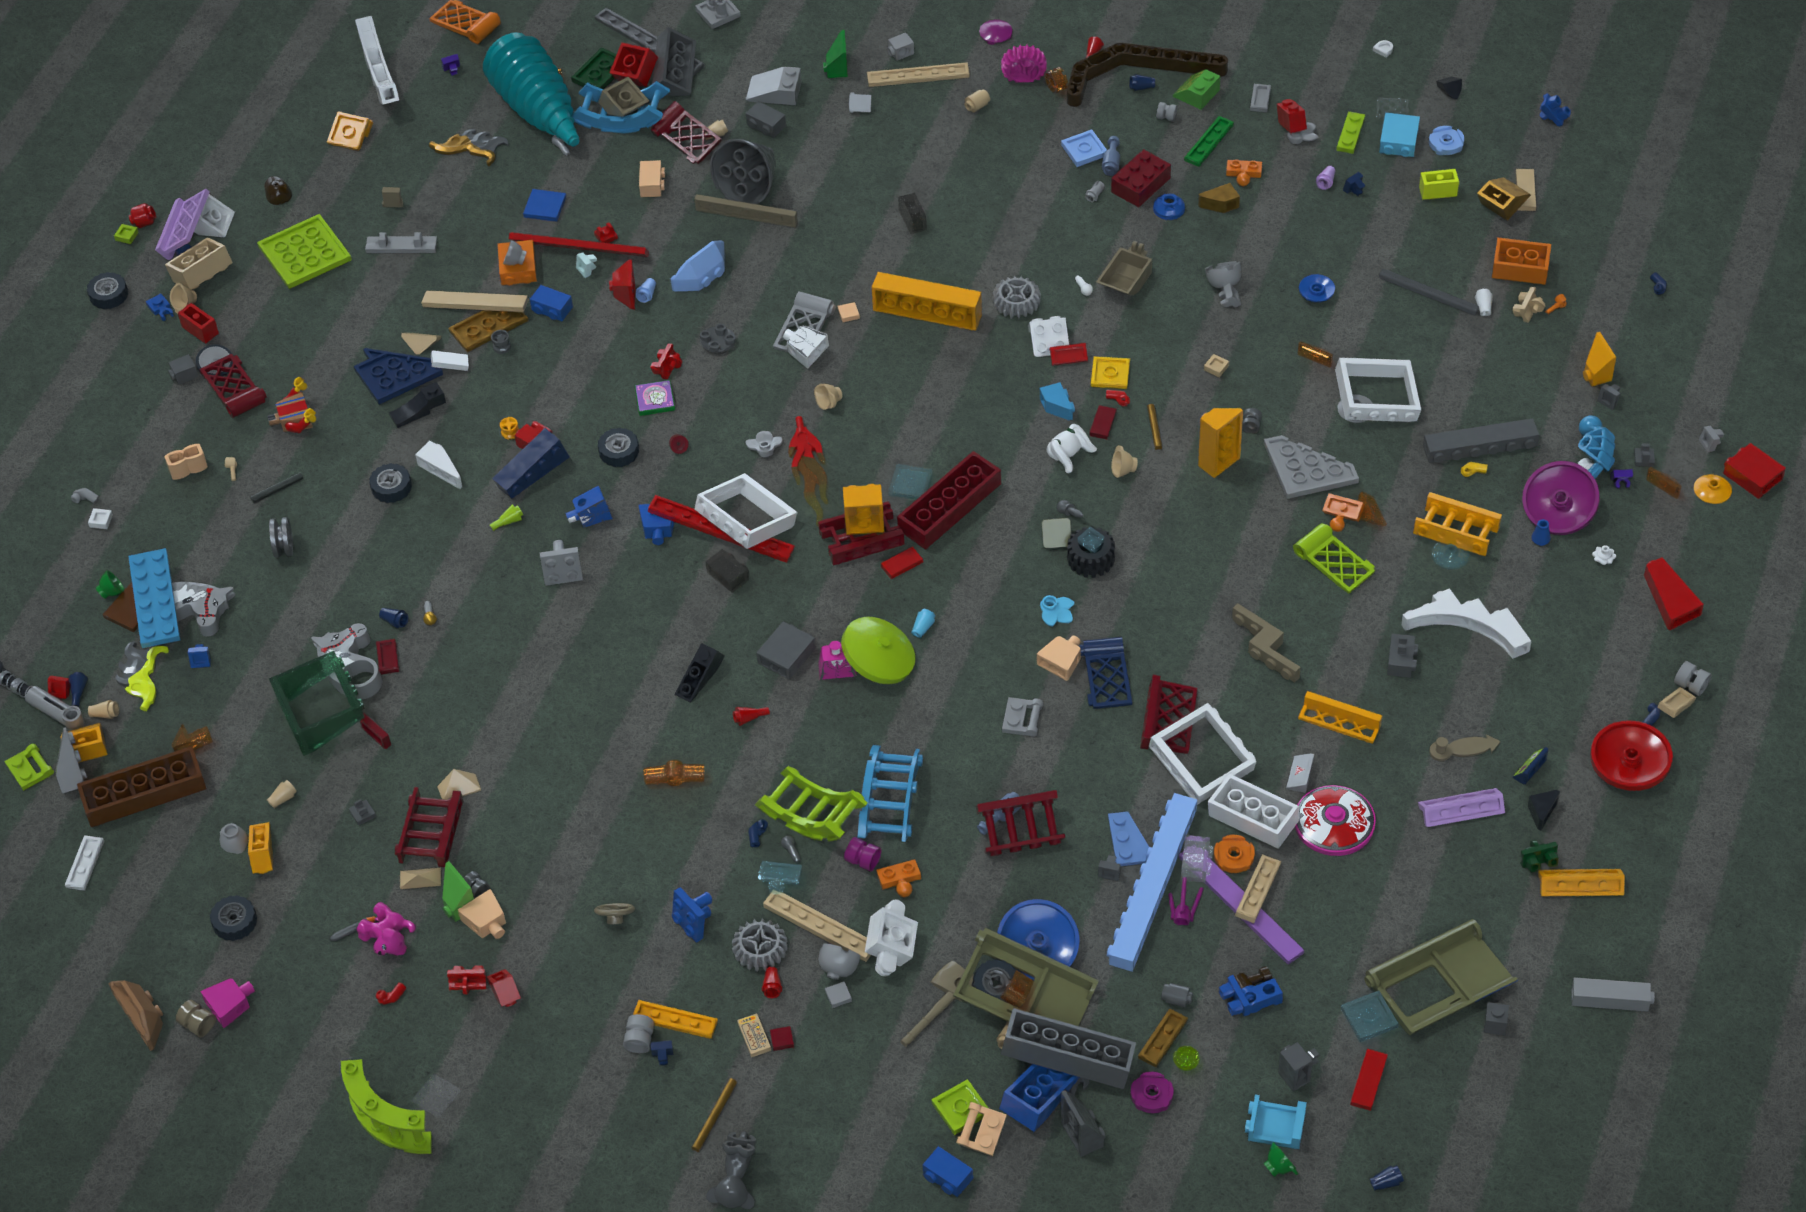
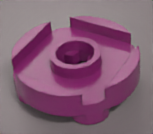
M1145 1072L1140 1075V1078L1133 1081L1131 1085V1099L1138 1110L1146 1113H1159L1167 1110L1172 1103L1173 1085L1161 1073ZM1150 1089H1154V1092L1157 1094L1150 1096L1147 1093L1150 1092Z

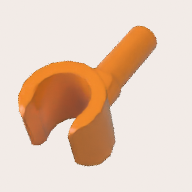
M1563 294L1556 296V303L1545 311L1547 314L1567 305L1566 297Z

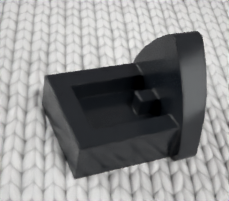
M1451 76L1436 81L1438 88L1444 89L1451 98H1458L1462 89L1461 78Z

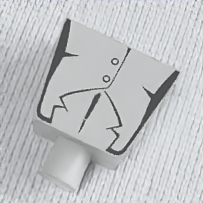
M800 326L796 332L787 329L783 335V338L787 340L789 354L806 368H809L829 346L827 334L806 326Z

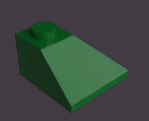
M845 30L840 31L826 54V62H823L824 72H827V78L848 77Z

